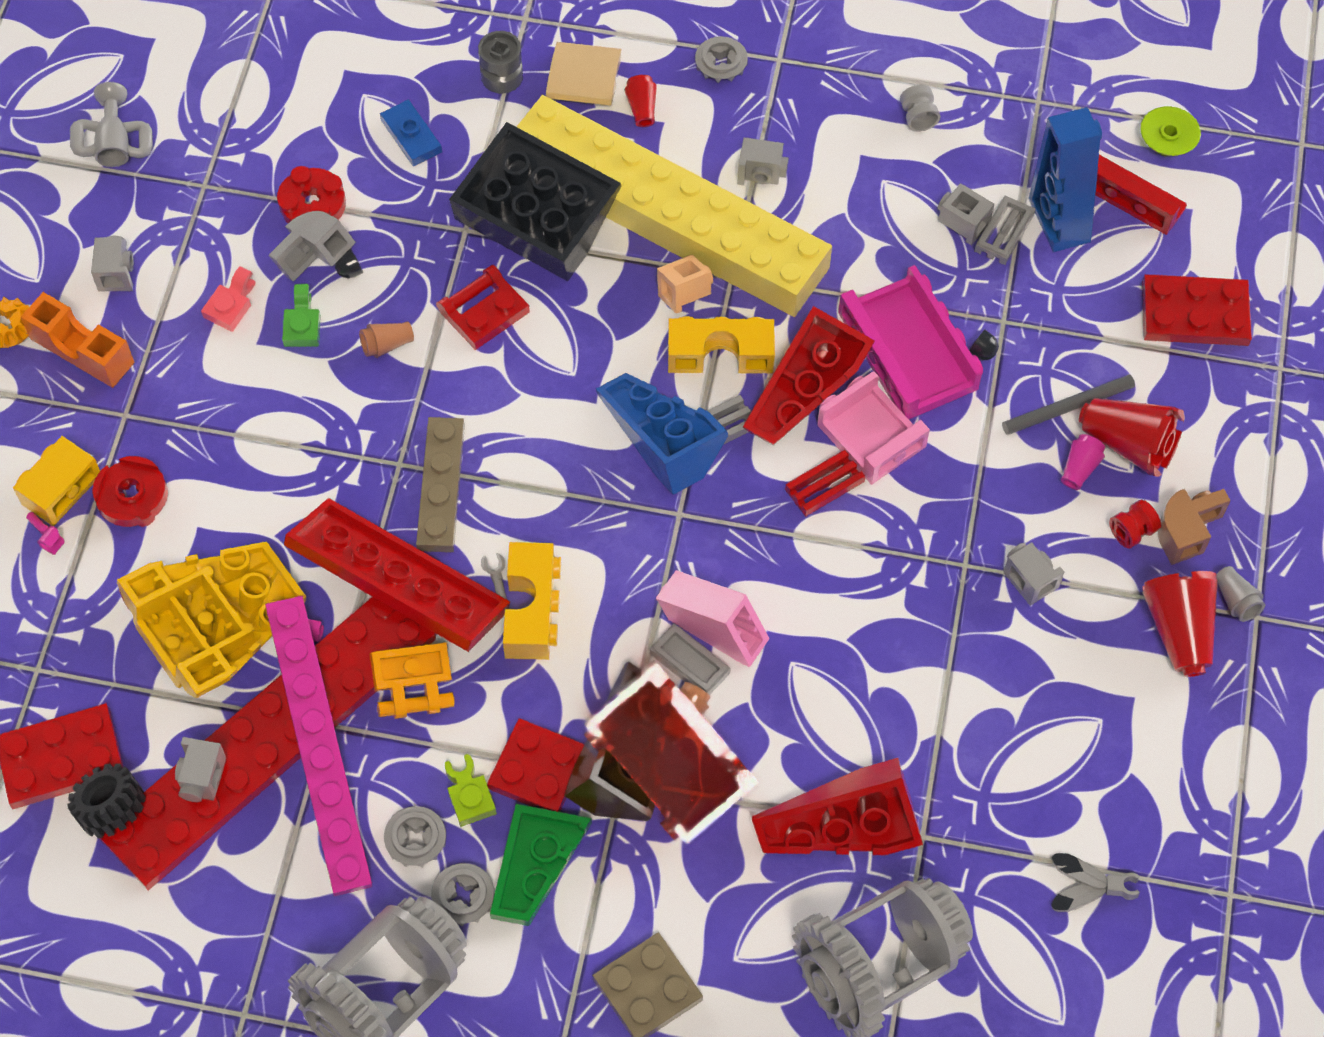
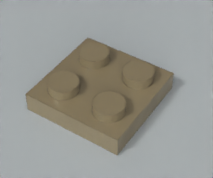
M659 932L592 975L593 981L631 1037H649L703 1001V995Z

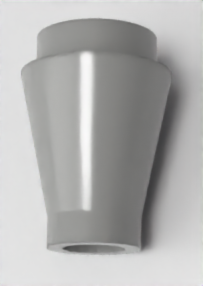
M1232 566L1225 567L1216 574L1217 584L1233 617H1238L1240 621L1246 622L1255 618L1264 610L1263 594L1239 575Z

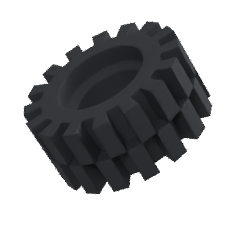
M105 764L103 771L99 767L93 769V775L88 777L85 774L81 777L83 783L81 785L76 783L72 788L75 793H71L68 796L70 803L67 806L70 813L90 836L95 835L97 838H103L104 833L112 836L115 835L116 828L123 831L127 828L124 823L128 820L133 823L137 819L134 813H141L144 808L141 804L145 802L146 798L143 794L145 793L131 772L126 767L123 768L121 764H115L114 767L111 764Z

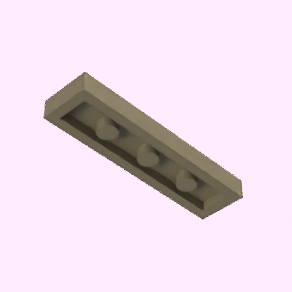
M428 417L416 541L417 549L421 551L454 552L465 430L464 418Z

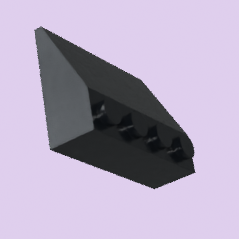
M506 122L449 200L455 220L562 279L569 281L587 256L621 188V183Z

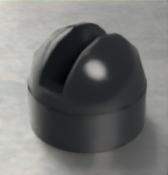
M351 248L334 264L335 270L343 278L350 279L363 273Z
M984 329L969 351L982 361L990 360L998 352V340Z

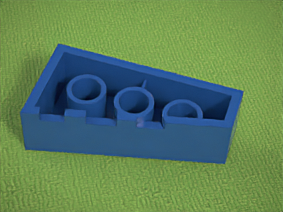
M1088 107L1048 117L1028 199L1031 206L1036 209L1035 214L1053 252L1090 243L1092 238L1102 129L1099 121L1093 119Z

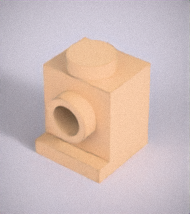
M694 255L657 268L658 296L676 314L682 312L683 305L711 294L712 272L707 265H703Z

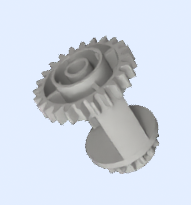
M922 878L915 883L903 881L833 921L830 920L829 916L823 918L821 913L813 914L798 922L797 926L793 927L795 934L792 935L796 943L793 949L800 957L796 961L802 967V977L805 979L810 993L818 1002V1006L822 1007L826 1012L827 1018L829 1020L833 1018L837 1029H843L846 1037H870L883 1028L881 1022L885 1021V1017L881 1013L882 1011L956 969L958 959L970 951L967 943L972 940L973 929L968 913L958 896L946 884L939 881L933 883L930 878L926 880ZM890 901L892 914L901 936L914 956L929 972L914 980L907 967H904L892 974L900 989L884 997L882 985L873 963L858 940L844 926Z
M409 896L407 899L404 898L397 906L387 905L322 968L321 966L315 967L312 963L308 965L305 963L288 980L290 984L288 989L293 993L292 998L300 1004L298 1009L303 1012L305 1020L318 1037H399L456 980L458 975L457 968L465 961L466 953L463 949L467 945L466 938L454 919L434 901L426 897H419L415 901ZM383 936L386 937L398 955L414 971L426 979L411 995L406 990H402L394 996L393 1002L398 1008L387 1019L384 1018L374 1003L353 982L344 976Z

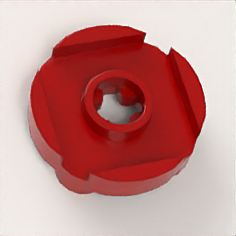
M295 167L291 171L290 176L286 177L281 183L277 192L279 209L287 223L302 214L312 211H322L339 220L346 208V197L341 178L321 168ZM310 195H317L319 201L313 200L311 204H307L305 198Z
M139 456L120 458V462L112 465L110 468L106 465L97 474L92 488V494L100 515L107 521L123 527L137 525L145 527L153 523L155 516L165 506L168 497L167 484L158 467L149 459ZM131 485H136L138 493L135 496L127 498L125 494L121 493L123 490H129Z

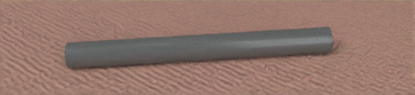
M1130 374L1004 421L1002 423L1003 430L1006 435L1013 434L1079 409L1085 403H1091L1094 398L1105 399L1135 387V381Z

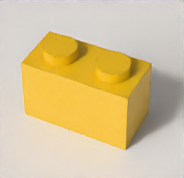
M61 436L54 444L49 445L43 451L41 458L30 470L24 471L19 476L13 489L21 505L51 526H55L93 485L100 469L93 456Z

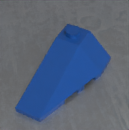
M624 373L596 388L598 396L652 472L673 495L705 477L728 437L727 430L710 412L700 407L694 410L686 406L684 400L677 396L671 399L660 394L657 391V387L628 373Z

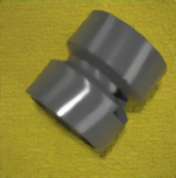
M503 30L486 34L478 45L483 85L491 92L498 94L516 90L523 80L520 41L512 33Z

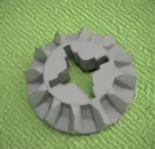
M729 37L710 38L704 41L696 51L697 71L703 72L705 79L715 78L717 83L721 79H728L732 82L735 76L743 75L744 68L747 66L748 55L746 49L740 42ZM727 57V64L722 62L719 65H715L716 58L721 60Z
M420 806L404 808L394 814L385 827V847L392 860L395 859L405 867L409 865L423 867L425 863L437 860L439 853L445 847L446 829L444 823L434 811ZM405 828L409 831L412 830L416 834L421 830H425L422 834L425 847L419 846L415 842L406 846L409 837Z
M459 863L447 867L437 876L432 886L431 898L457 924L463 926L466 923H478L482 916L490 912L494 898V886L489 875L480 867L469 863ZM456 882L465 891L474 890L469 895L470 907L464 904L462 900H452L457 896Z

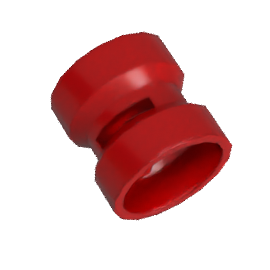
M1143 499L1130 505L1128 512H1119L1109 520L1110 529L1114 537L1122 546L1128 549L1139 544L1144 535L1151 536L1161 529L1159 515L1152 505Z

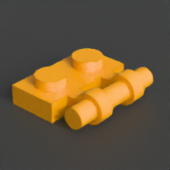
M446 643L370 653L375 692L390 690L391 701L377 702L379 717L393 716L394 719L406 718L407 713L427 711V714L440 713V709L454 707L453 693L439 694L437 683L452 680ZM424 685V696L405 699V687Z

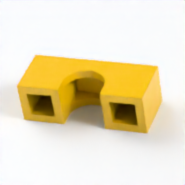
M689 316L679 317L678 319L669 318L668 373H703L706 355L713 350L724 349L736 356L738 360V373L773 374L775 360L774 319H764L761 317H751L748 319H729L727 317L694 319Z
M509 542L507 570L509 591L526 592L533 596L534 601L523 609H505L503 633L505 659L550 660V646L557 647L558 624H552V612L559 613L560 591L553 590L554 579H561V557H555L554 543Z

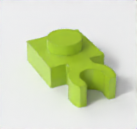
M469 754L464 755L466 768L461 772L453 770L450 761L445 762V771L448 779L456 783V785L448 787L447 790L460 827L497 814L484 775L472 778L475 773L473 759Z

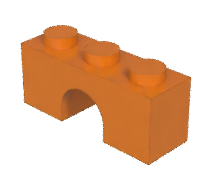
M44 292L40 294L21 316V320L32 341L112 388L135 363L125 339L99 324L93 331L88 330L75 318L70 307Z

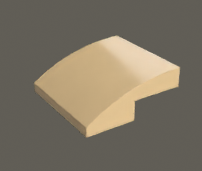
M557 42L551 62L546 97L611 106L616 90V78L621 62L622 49Z

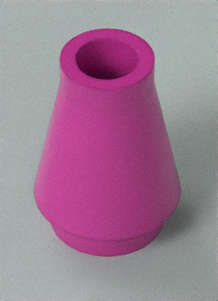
M1081 434L1077 440H1073L1061 482L1071 489L1080 490L1086 479L1105 458L1103 453L1106 448L1105 445L1095 437Z

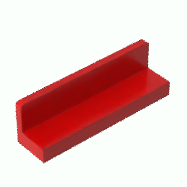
M1099 154L1095 195L1167 235L1186 210L1187 203Z

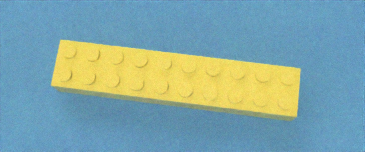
M544 95L538 99L517 125L521 130L621 183V188L606 218L681 258L694 255L703 265L709 267L713 275L794 318L830 268L831 244Z

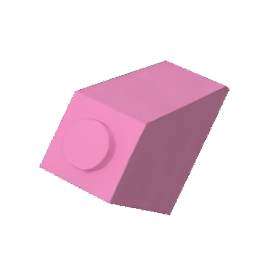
M676 570L656 597L669 621L745 666L750 667L770 639L746 594Z

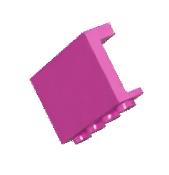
M915 265L908 268L906 278L859 298L853 289L840 295L838 314L845 324L875 340L866 356V360L872 370L879 376L878 380L890 400L908 419H912L979 389L983 374V367L979 358L970 353L966 347V340L962 331L953 326L945 304L936 299L928 277L925 274L921 275Z

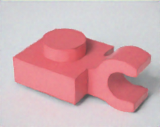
M240 266L232 277L229 289L222 285L217 287L201 310L203 318L233 332L251 307L250 300L246 296L256 284L254 280L250 279L253 273Z

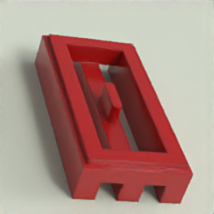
M843 450L788 482L785 490L806 517L864 483L866 476L862 471L859 472L857 470V464L853 460L850 461L849 454L846 450ZM835 470L834 472L830 473L829 475L823 477L824 475L828 474L829 472ZM847 474L851 476L808 503H805L804 500L818 491L824 490L833 482ZM823 477L822 479L818 480L817 482L813 483L812 485L806 487L807 485L811 484L812 482L816 481L817 479Z

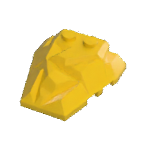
M267 542L220 550L219 556L198 559L197 554L185 556V562L163 566L162 561L152 562L117 579V585L124 602L133 614V622L137 631L174 685L178 688L183 687L194 698H198L230 681L247 661L272 637L265 604L303 596L304 603L306 602V595Z

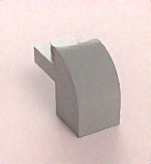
M312 211L296 217L285 226L290 234L268 256L282 273L294 282L316 258L333 266L356 242L338 219L322 211Z

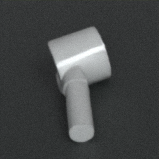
M496 553L499 564L496 569L491 570L488 567L486 556H483L481 559L482 569L491 575L496 594L507 599L501 574L505 568L504 557Z

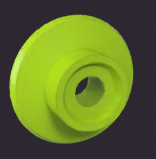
M1163 106L1155 108L1148 112L1141 122L1140 130L1145 143L1152 150L1163 156H1179L1188 153L1197 146L1201 137V129L1197 120L1189 112L1178 107Z

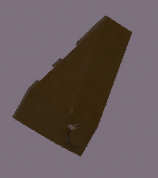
M629 661L624 664L574 765L564 797L594 816L648 821L652 818L661 789V777L656 775V758L660 756V744L655 743V723L659 721L658 681Z

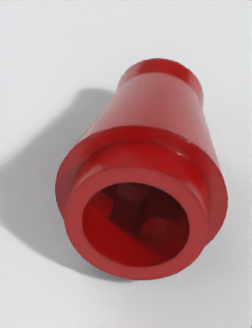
M649 75L633 76L627 80L624 92L634 115L635 124L638 127L652 126L655 123L657 85Z

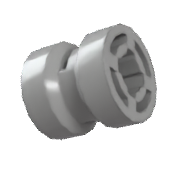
M919 84L911 86L900 95L902 108L908 112L906 120L911 130L926 131L938 124L941 116L937 106L933 104L934 95L928 85Z

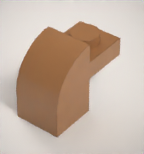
M1184 488L1170 498L1160 520L1161 529L1158 531V539L1171 565L1205 552L1211 539L1205 524L1222 518L1231 501L1225 489L1213 493L1204 491L1190 499Z

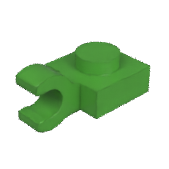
M295 284V309H284L282 337L284 347H319L321 315L319 309H311L312 296L309 293V284Z

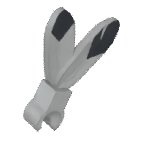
M1056 853L1052 856V862L1059 872L1080 883L1062 891L1054 898L1051 904L1054 911L1070 912L1097 900L1105 893L1106 895L1122 896L1127 900H1134L1140 894L1138 890L1128 891L1124 887L1125 882L1131 881L1135 884L1138 882L1140 876L1136 873L1107 875L1106 877L1101 871L1073 855Z

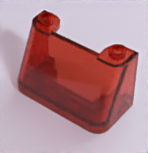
M655 660L642 669L584 723L589 729L584 733L587 740L598 752L605 748L615 757L660 810L665 818L660 824L674 841L681 837L688 844L759 783Z

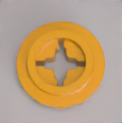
M3 296L2 301H0V316L2 315L9 319L12 327L9 329L8 326L0 323V348L18 345L29 336L21 320V316L29 306L23 304L18 298L8 300Z

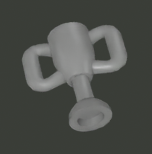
M104 82L95 87L94 96L96 101L104 106V117L100 122L87 119L73 122L70 127V148L75 155L81 157L94 156L99 164L106 167L124 165L128 162L129 157L144 158L150 155L153 149L150 125L143 121L122 123L118 117V107L126 101L128 93L123 85L115 82ZM84 129L95 132L94 144L84 147ZM139 131V148L129 145L127 133Z

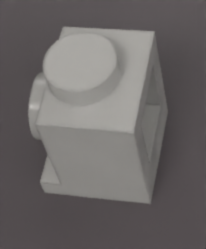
M744 137L738 164L737 184L744 185L745 180H749L759 184L770 183L778 185L780 177L786 178L789 157H783L784 143Z
M960 183L952 193L947 192L939 202L938 210H940L938 221L967 238L966 243L972 246L991 220L994 203Z
M113 235L95 238L91 274L98 291H133V283L129 272L133 271L132 251H127V241L121 236Z
M1032 542L1028 545L1021 543L1008 553L1003 573L1030 606L1060 587L1065 571L1061 566L1054 570L1049 556L1043 551L1039 552Z
M183 737L181 746L185 752V758H179L175 769V780H177L180 786L178 795L182 799L191 802H200L202 798L214 801L226 762L223 748L220 743Z

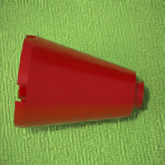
M1094 398L1091 403H1085L1079 415V423H1082L1083 432L1100 440L1112 451L1149 475L1156 477L1162 475L1158 470L1160 466L1166 469L1169 466L1182 435V431L1176 429L1177 421L1184 422L1185 419L1184 410L1173 406Z
M1191 571L1192 577H1179V573L1169 574L1148 580L1142 586L1143 596L1175 671H1183V677L1206 674L1205 668L1213 665L1218 581L1216 573L1211 571Z

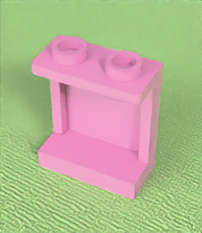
M874 371L865 377L859 376L848 385L847 389L836 396L834 394L827 397L819 407L817 426L840 451L846 450L849 454V460H853L857 464V470L864 473L866 480L871 485L927 446L930 429L922 420L913 425L878 387L879 376Z

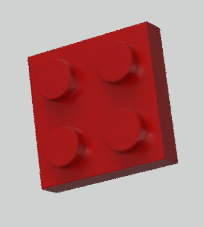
M519 718L487 782L488 789L531 807L560 812L567 799L564 797L574 765L585 744Z

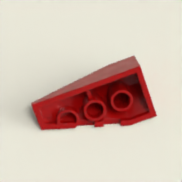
M813 306L747 418L743 428L774 446L827 397L831 396L857 373L875 340Z
M899 758L860 768L752 816V822L763 853L810 854L812 851H836L838 855H849V851H872V855H889L923 845Z

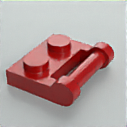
M494 265L484 269L482 276L450 298L445 296L436 302L440 313L474 350H477L530 313L529 304L503 278L500 271ZM490 286L496 290L463 314L457 311L458 308Z

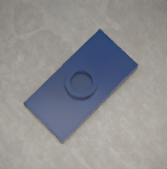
M409 99L380 113L381 122L413 167L442 153L441 144Z

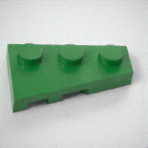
M516 804L490 911V918L530 926L590 828L592 818Z

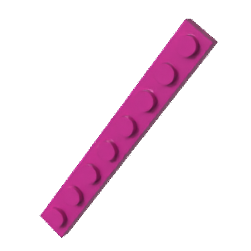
M303 596L265 604L333 896L371 888V877Z

